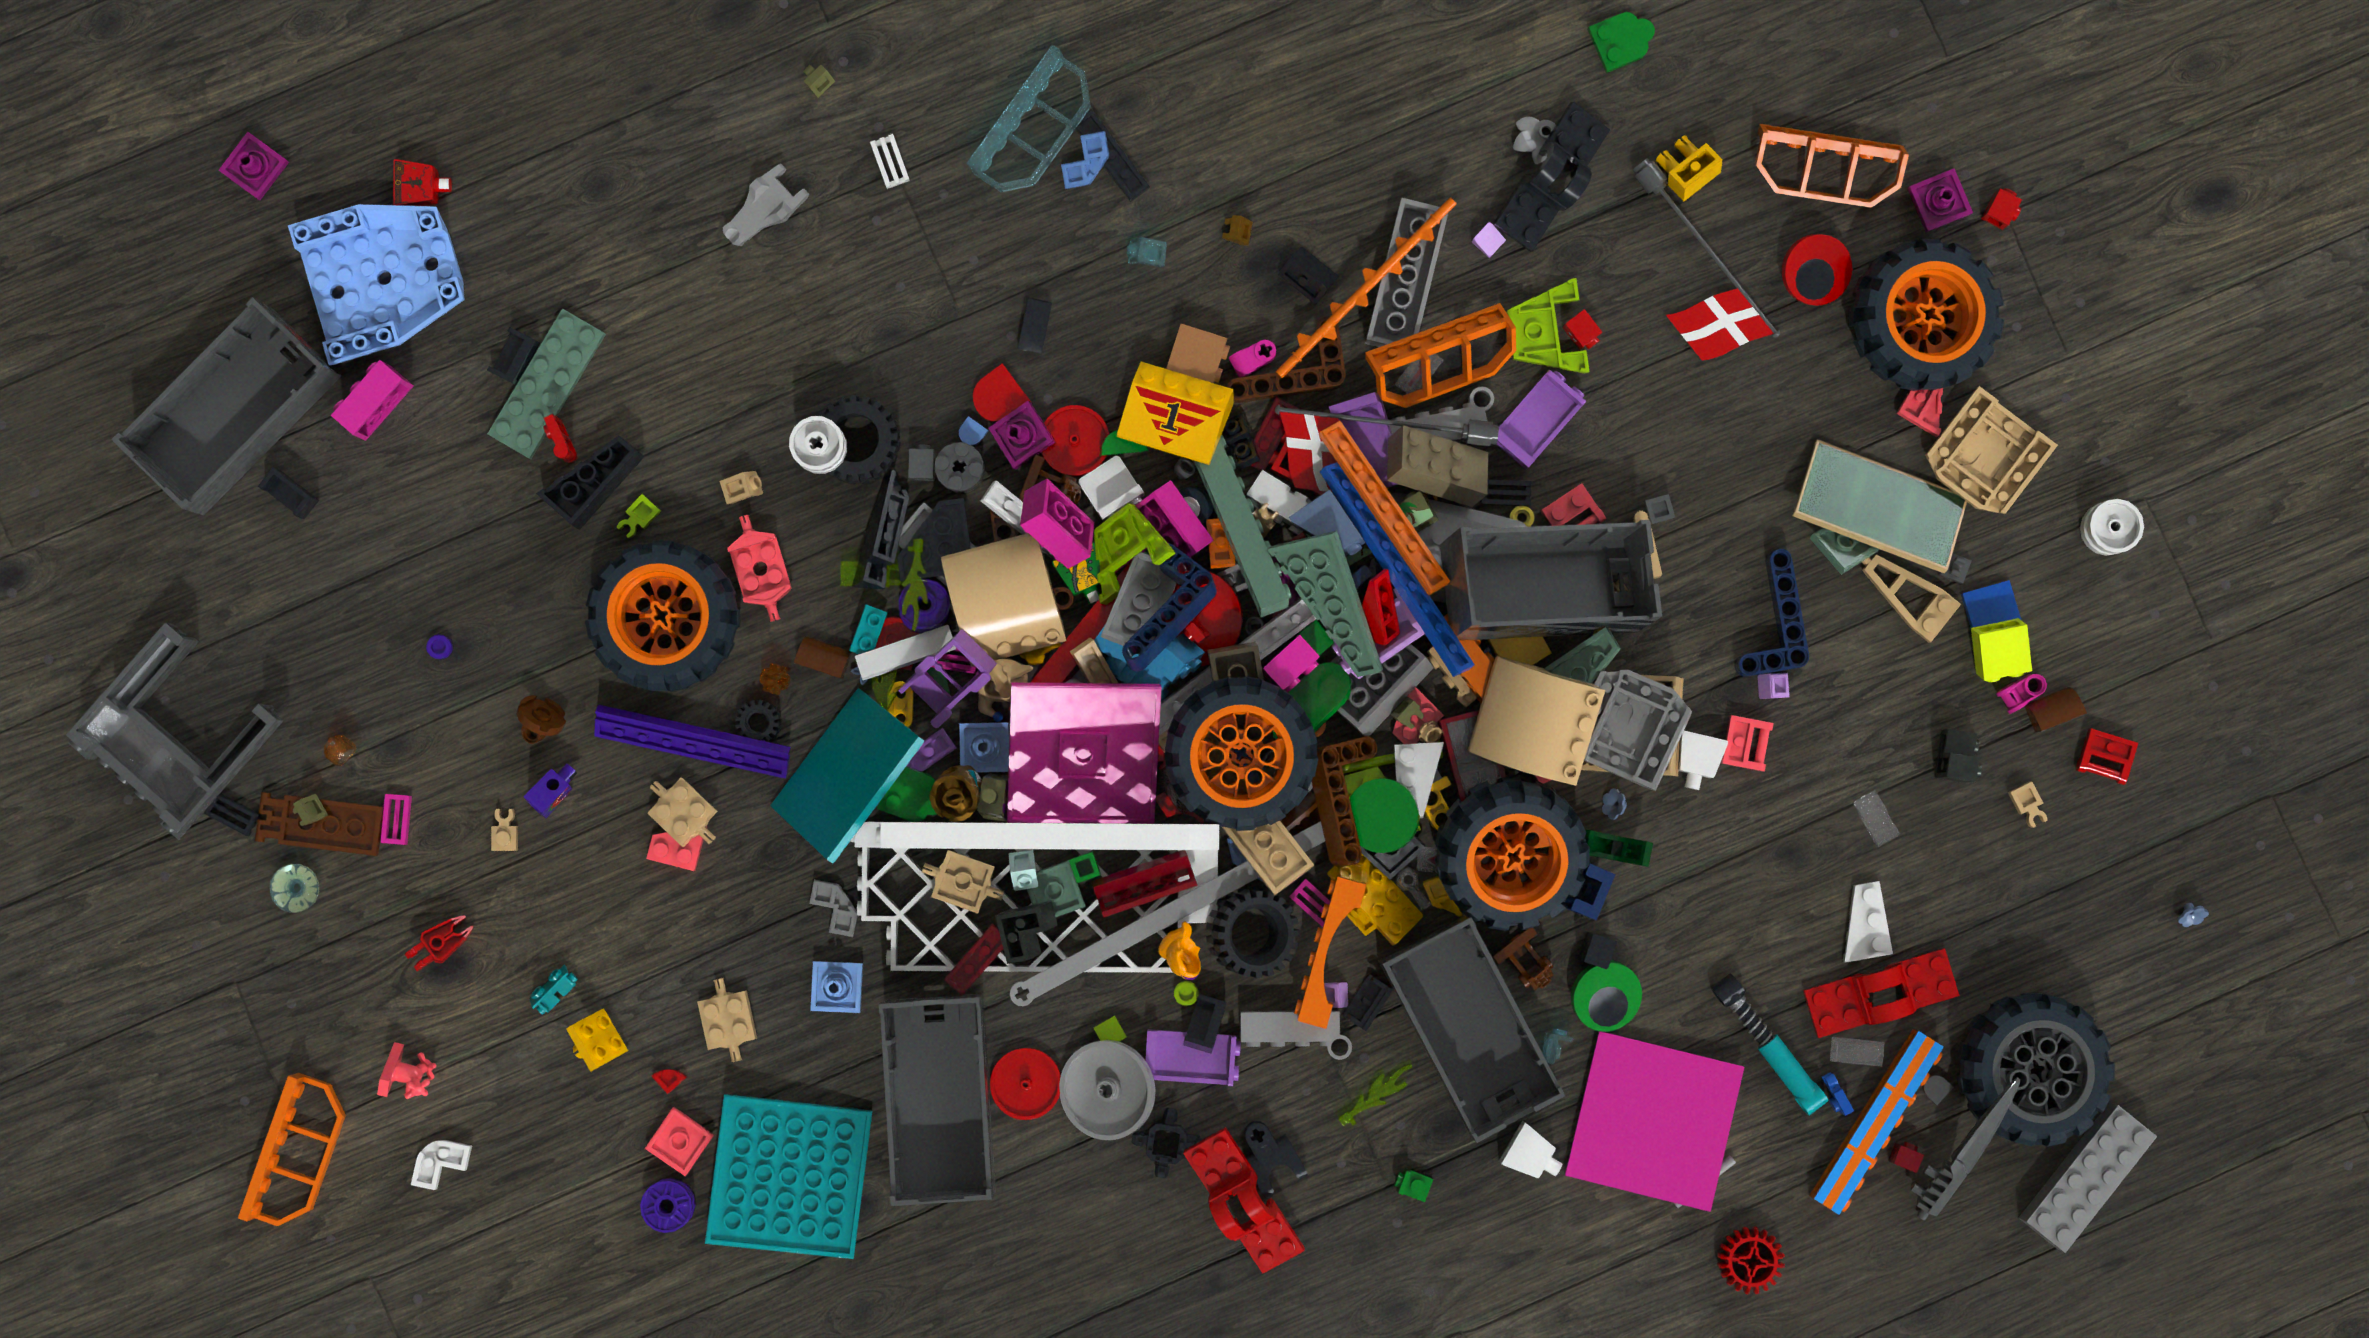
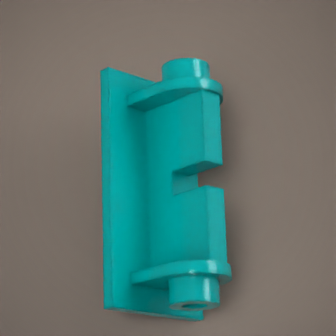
M865 604L849 651L862 654L874 650L888 612Z
M565 964L560 969H555L549 975L548 981L542 987L538 986L530 996L531 1007L533 1009L536 1007L542 1015L545 1012L549 1013L560 1001V998L555 993L558 991L562 996H565L576 986L575 982L578 978L573 973H568Z

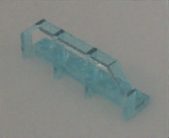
M1052 45L968 160L967 164L972 172L1000 192L1035 186L1091 108L1085 72L1065 59L1060 49ZM1062 65L1080 77L1084 101L1071 120L1037 98V95L1047 88L1053 73L1058 72ZM1034 104L1066 125V128L1046 155L1011 133V131L1014 132L1019 127L1021 117L1025 112L1030 111ZM1007 139L1041 161L1029 178L998 183L982 172L990 167L993 156L997 151L1003 149Z

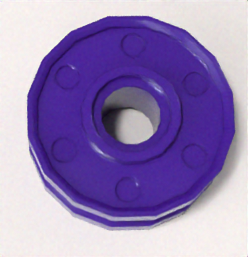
M918 579L909 583L902 590L899 597V613L903 624L911 631L919 634L944 626L950 615V600L945 588L938 582L930 579ZM921 603H928L931 605V607L925 611L920 610L918 608V606Z
M675 1178L661 1179L651 1185L643 1194L640 1204L641 1215L646 1224L653 1230L663 1233L675 1232L687 1224L694 1215L696 1207L695 1195L690 1186L682 1180ZM664 1199L672 1201L674 1206L672 1211L664 1209Z

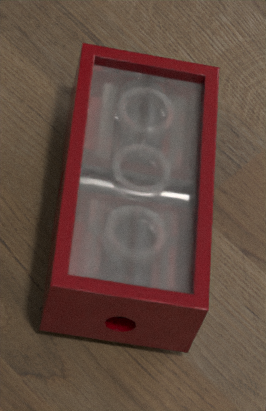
M1479 710L1438 721L1439 727L1442 730L1441 736L1456 794L1461 801H1464L1472 794L1469 789L1485 781L1488 785L1497 784L1501 777H1506L1502 764L1468 751Z

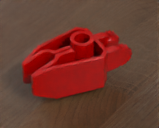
M465 915L451 918L422 932L420 943L405 953V956L409 959L416 956L424 948L428 952L429 956L420 960L414 966L416 971L421 970L432 961L443 963L467 940L473 931V926L458 934L453 932L455 927L466 920Z

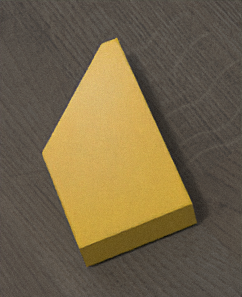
M1439 876L1423 881L1432 906L1450 911L1459 917L1463 916V913L1460 912L1454 901L1450 900Z

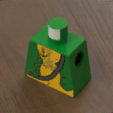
M1094 542L1092 543L1091 557L1069 569L1057 560L1052 561L1054 568L1074 596L1084 593L1089 605L1099 600L1100 593L1097 586L1100 583H1098L1097 574L1100 573L1099 560H1096Z

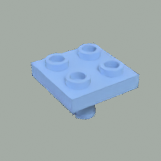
M1009 722L959 724L961 766H972L977 773L1008 772Z
M813 961L811 1011L861 1013L863 963Z

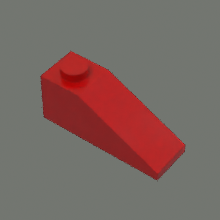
M1383 569L1369 581L1362 604L1374 643L1385 646L1400 634L1388 569Z

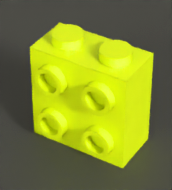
M2017 618L1971 628L1976 674L1986 682H1996L2001 677H2020L2025 672L2032 671L2027 624Z

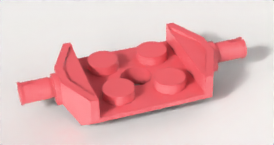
M749 515L741 516L739 519L744 531L743 535L727 549L730 552L741 588L743 602L764 605L767 608L770 622L780 620L776 607L777 602L792 587L777 537L772 533L755 531V529H752ZM759 562L767 565V572L763 576H757L754 572L755 565Z

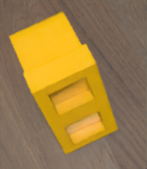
M1447 776L1432 784L1431 792L1436 795V802L1431 806L1427 805L1425 810L1429 823L1437 831L1439 826L1435 822L1436 816L1439 813L1446 814L1449 810L1440 793V790L1451 785Z

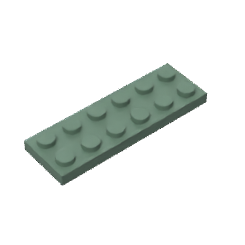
M562 308L487 434L525 457L532 459L546 436L543 428L546 425L544 417L551 414L558 416L606 334Z

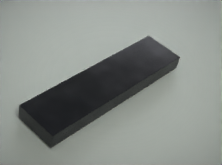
M1092 109L1072 123L1080 136L1102 131L1106 132L1110 156L1103 167L1130 202L1150 188Z

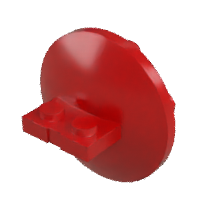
M1211 571L1209 572L1217 589L1215 597L1177 635L1179 636L1184 633L1205 652L1200 659L1202 661L1201 666L1209 665L1207 650L1236 644L1243 623L1242 607L1235 590L1225 579ZM1176 584L1173 594L1181 587L1179 584Z

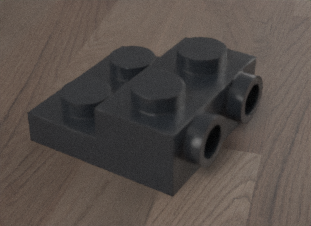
M1414 835L1412 840L1403 848L1389 853H1376L1361 846L1360 848L1361 853L1391 880L1420 854L1426 846Z

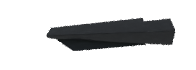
M890 470L883 476L852 587L885 589L887 565L891 566L895 563L909 501L906 489L900 487L895 477L897 475L895 470Z

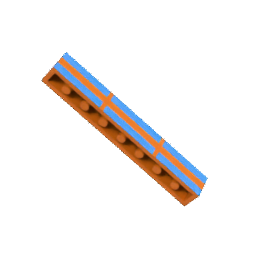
M1912 1029L1809 1196L1838 1215H1840L1841 1211L1845 1212L1852 1201L1850 1197L1854 1190L1858 1191L1865 1180L1863 1178L1864 1174L1876 1164L1878 1159L1876 1157L1877 1153L1889 1143L1891 1138L1889 1134L1894 1127L1897 1128L1904 1117L1902 1113L1907 1106L1910 1107L1917 1097L1915 1092L1919 1086H1923L1930 1076L1928 1071L1932 1065H1936L1943 1055L1941 1052L1943 1049L1942 1045L1920 1031Z

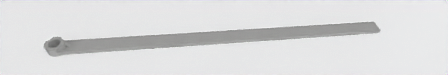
M1436 770L1433 783L1442 778L1438 770ZM1321 821L1292 836L1304 852L1325 842ZM1246 861L1025 981L1016 982L1010 989V998L1018 1006L1029 1005L1038 996L1260 876L1250 863ZM1018 987H1022L1023 990H1029L1026 1000L1015 997L1018 993Z

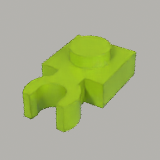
M641 494L625 511L630 516L629 519L620 521L617 528L621 530L625 525H629L631 530L626 536L629 539L633 538L637 533L638 525L645 529L661 510Z

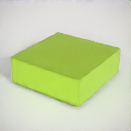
M1115 1015L1093 1027L1100 1040L1119 1042L1127 1038Z

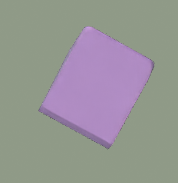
M1488 222L1473 238L1472 243L1490 258L1506 239L1491 222Z
M1788 673L1758 675L1760 699L1789 697Z
M1347 982L1324 983L1327 1000L1333 1002L1332 1008L1347 1007Z

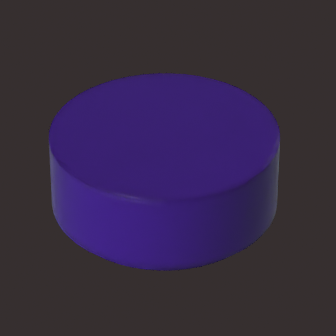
M434 635L428 640L426 649L431 657L445 659L452 653L453 644L447 636Z

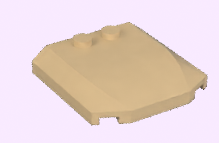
M1978 386L1925 456L1937 480L1974 508L2005 514L2058 445L2040 431L2032 429L1998 403L1999 400Z

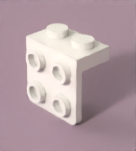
M1114 456L1079 479V485L1103 522L1128 503L1137 505L1142 501L1141 497L1144 496V491L1136 483L1119 456Z

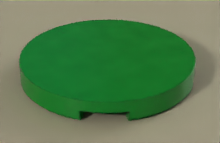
M1373 779L1363 783L1351 795L1349 800L1361 847L1376 853H1389L1403 848L1412 840L1419 826L1420 815L1414 795L1405 785L1391 779Z

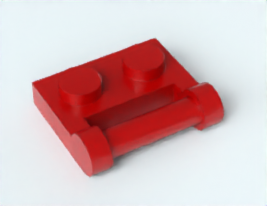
M553 414L544 417L546 425L543 428L547 437L555 443L553 450L555 456L567 463H574L578 455L563 421Z
M2092 728L2088 729L2082 753L2076 765V771L2082 773L2088 771L2114 779L2116 783L2125 785L2130 774L2138 743ZM2091 755L2119 763L2121 768L2118 771L2089 761Z

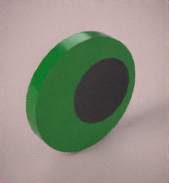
M1611 960L1608 969L1592 964L1587 966L1577 976L1571 990V1005L1575 1015L1587 1027L1602 1032L1614 1031L1629 1023L1638 1012L1642 1000L1641 984L1635 973L1626 965Z

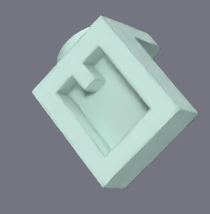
M1033 849L1009 853L1010 874L1014 890L1038 887Z

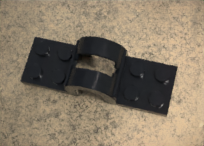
M1570 102L1538 153L1541 156H1547L1544 163L1535 173L1525 174L1493 225L1528 251L1533 252L1558 211L1570 208L1586 190L1592 176L1591 168L1588 167V164L1610 129L1575 102ZM1565 163L1569 164L1575 169L1570 176L1572 180L1559 195L1556 192L1552 194L1549 186L1559 176Z

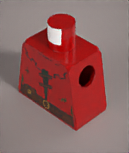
M394 159L393 205L438 204V192L452 191L451 178L439 177L438 169L434 166Z

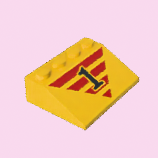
M1140 362L1130 388L1117 437L1210 465L1234 404L1233 389Z

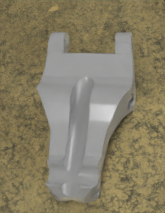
M778 164L750 184L749 193L743 208L731 222L723 227L724 235L733 245L743 246L747 240H750L763 228L786 222L794 211L809 197V193L805 189L800 190L793 196L777 179L786 171L782 164Z

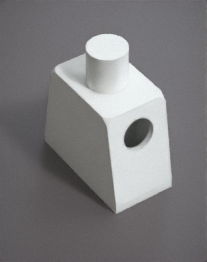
M1683 731L1680 738L1679 771L1688 773L1685 783L1686 788L1699 790L1702 777L1714 778L1727 748V740Z
M1524 1121L1519 1125L1499 1160L1504 1166L1535 1178H1539L1543 1170L1556 1176L1563 1164L1552 1158L1556 1148Z

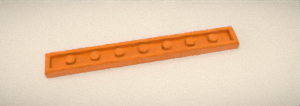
M1338 421L1320 431V438L1428 596L1448 585L1450 579L1342 422Z

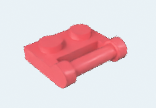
M1582 483L1541 510L1550 526L1564 525L1588 508L1592 515L1577 525L1602 523L1606 520L1604 513L1597 506Z
M1730 715L1725 739L1728 741V745L1721 764L1765 772L1766 764H1764L1769 732L1772 731L1774 723ZM1754 728L1760 729L1755 760L1752 762L1748 761Z

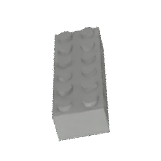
M1401 198L1386 260L1397 250L1395 241L1397 237L1408 239L1430 218V214H1434L1440 207ZM1448 213L1440 220V224H1436L1432 228L1435 238L1433 241L1420 240L1400 260L1403 271L1400 275L1388 272L1380 280L1365 344L1381 347L1419 333Z
M2109 1102L2104 1112H2101L2097 1117L2094 1125L2082 1136L2019 1216V1219L2056 1249L2066 1253L2157 1136L2119 1105Z

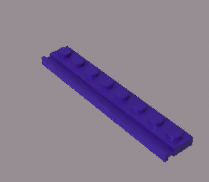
M598 705L595 711V737L786 779L790 760L789 753L791 750L789 746Z

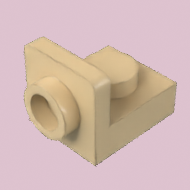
M756 471L742 472L720 481L727 504H733L751 496L763 494L762 483Z

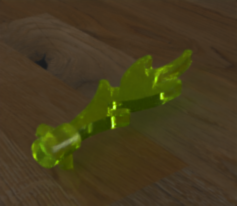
M914 539L913 547L908 546V551L915 552L911 570L902 584L904 587L911 584L904 598L902 614L906 615L908 606L913 605L914 622L912 630H916L919 620L918 597L921 596L925 604L928 603L926 587L917 575L918 571L926 574L921 562L923 539Z
M897 669L891 671L889 675L887 673L882 674L881 683L878 682L877 677L872 678V688L875 697L887 711H889L893 700L897 696L894 692L889 695L895 682Z
M1409 1064L1399 1069L1385 1084H1382L1385 1075L1383 1073L1380 1074L1369 1090L1368 1100L1364 1102V1096L1361 1094L1355 1107L1338 1118L1341 1124L1345 1126L1350 1122L1354 1126L1356 1121L1353 1119V1116L1368 1108L1385 1105L1386 1102L1379 1100V1098L1392 1095L1406 1087V1082L1397 1086L1394 1085V1082L1403 1072L1411 1069L1412 1065Z

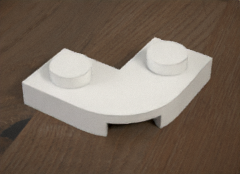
M438 1140L428 1144L418 1154L411 1185L436 1190L442 1166L462 1171L467 1170L472 1145L449 1140Z

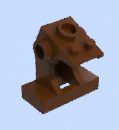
M1035 455L1019 499L1023 502L1025 490L1045 479H1049L1062 485L1060 491L1074 504H1077L1080 500L1082 489L1080 485L1076 484L1077 479L1066 474L1059 478L1042 471L1045 458Z
M1529 928L1519 932L1494 952L1491 957L1497 964L1502 963L1508 958L1519 971L1518 979L1526 988L1531 986L1535 991L1537 988L1542 989L1551 982V977L1554 976L1551 969L1554 966L1545 955L1540 958L1528 941L1538 934L1534 928ZM1529 952L1537 963L1525 971L1517 960Z

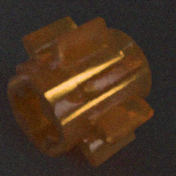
M770 663V668L763 669L759 680L764 685L763 691L780 695V690L787 689L790 683V676L786 673L787 667Z

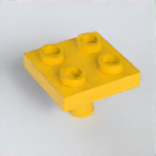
M604 1008L566 1028L575 1044L573 1046V1053L577 1050L579 1051L575 1056L584 1059L590 1072L628 1051Z

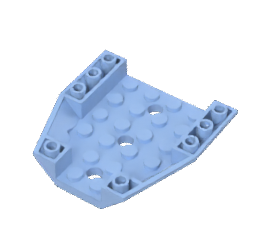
M358 204L288 225L294 248L301 254L326 341L322 342L329 366L401 345L464 301V284L450 235L437 207ZM431 258H436L438 260V267L433 271L427 270V261ZM384 272H389L391 274V281L386 285H382L379 281L380 275ZM342 286L345 291L343 297L335 299L332 294L334 288Z

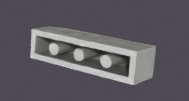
M1477 387L1469 395V403L1463 404L1462 409L1453 410V407H1445L1439 409L1438 414L1430 415L1429 411L1415 414L1413 419L1406 420L1405 416L1391 420L1463 428L1464 424L1469 423V419L1487 421L1486 411L1493 405L1494 395L1487 387ZM1483 392L1488 396L1489 404L1486 407H1479L1474 403L1473 398L1476 393ZM1389 425L1392 434L1402 427ZM1414 428L1455 442L1466 440L1462 438V433Z
M1295 1010L1240 1011V1041L1246 1042V1047H1260V1042H1270L1272 1047L1285 1046V1042H1295V1046H1310V1042H1320V1046H1327L1328 1053L1338 1060L1347 1058L1352 1051V1043L1349 1038L1340 1034L1339 1010H1331L1326 1029L1297 1021L1298 1014H1294ZM1344 1039L1347 1042L1348 1047L1344 1054L1337 1055L1332 1052L1331 1045L1334 1040Z

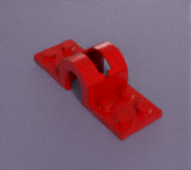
M1945 948L1889 964L1882 971L1870 974H1856L1803 990L1817 1038L1864 1024L1875 1025L1897 1020L1915 1013L1918 1008L1960 996ZM1897 985L1901 986L1904 995L1902 999L1875 1007L1868 1000L1870 997L1869 993L1885 990Z
M1226 1127L1184 1150V1156L1210 1193L1208 1198L1209 1208L1217 1226L1228 1239L1234 1241L1241 1240L1262 1274L1305 1251V1247L1275 1201L1270 1198L1265 1205L1256 1189L1257 1174ZM1229 1195H1238L1243 1209L1251 1220L1241 1225L1236 1217L1233 1218L1226 1204V1201L1230 1199Z

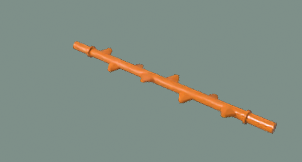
M1450 197L1434 214L1431 213L1430 218L1408 239L1397 237L1395 239L1397 250L1377 270L1364 268L1362 272L1365 282L1343 304L1332 302L1330 304L1332 315L1311 336L1299 333L1297 338L1300 347L1295 352H1292V355L1275 372L1283 378L1299 361H1302L1301 359L1322 338L1335 340L1337 335L1334 326L1355 305L1367 307L1369 305L1367 293L1388 272L1400 275L1403 272L1400 260L1420 240L1433 241L1435 238L1432 228L1436 224H1440V220L1457 203Z

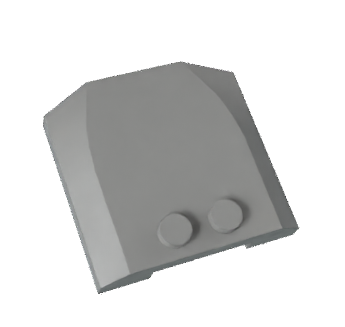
M1620 670L1617 672L1600 671L1594 685L1606 691L1584 761L1640 786L1656 791L1692 711L1677 692L1668 686L1630 670Z

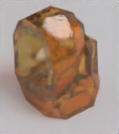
M336 735L328 738L324 746V754L333 764L342 766L355 753L357 747L347 737Z

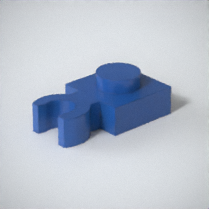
M1829 1072L1821 1076L1832 1097L1829 1099V1102L1834 1111H1839L1840 1114L1845 1116L1852 1113L1854 1110L1843 1089L1840 1088L1835 1075Z

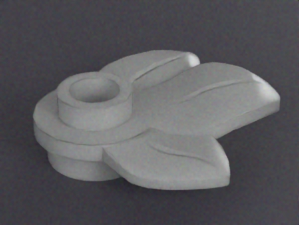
M1534 117L1521 118L1516 122V126L1521 133L1516 137L1513 149L1520 152L1532 151L1534 163L1540 164L1545 161L1547 156H1541L1538 153L1549 136L1543 135L1542 129L1548 128L1551 133L1556 125L1550 120L1539 121Z

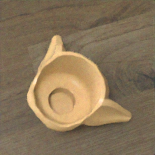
M1011 659L994 660L997 664L990 672V676L996 686L995 690L999 692L1002 700L1011 702V682L1028 683L1027 673L1032 671L1033 667L1021 665Z

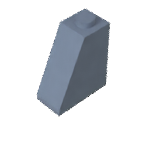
M1328 490L1289 517L1296 528L1310 536L1337 530L1345 556L1356 554L1362 549L1361 545L1365 543L1331 490Z

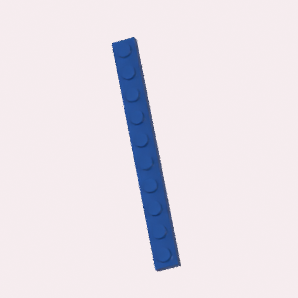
M1336 462L1325 466L1320 471L1321 475L1382 569L1389 570L1390 581L1451 675L1455 677L1470 670L1475 664L1430 595L1428 596L1339 464Z

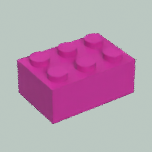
M381 360L372 363L366 370L367 375L361 381H357L350 388L351 393L345 400L341 399L334 406V412L331 415L352 435L365 441L414 387L392 366Z
M1045 479L1025 490L1020 522L1023 530L1034 537L1042 547H1045L1067 569L1091 557L1094 522L1049 479Z
M1171 480L1135 505L1168 544L1174 545L1188 557L1193 556L1214 541Z
M1299 635L1262 669V672L1271 684L1289 692L1300 682L1297 678L1303 673L1306 676L1319 665L1316 660L1320 656Z

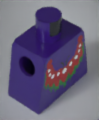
M567 763L558 773L553 769L549 770L524 795V799L546 819L571 792L572 788L568 783L575 777L577 772ZM553 784H559L556 790H550Z

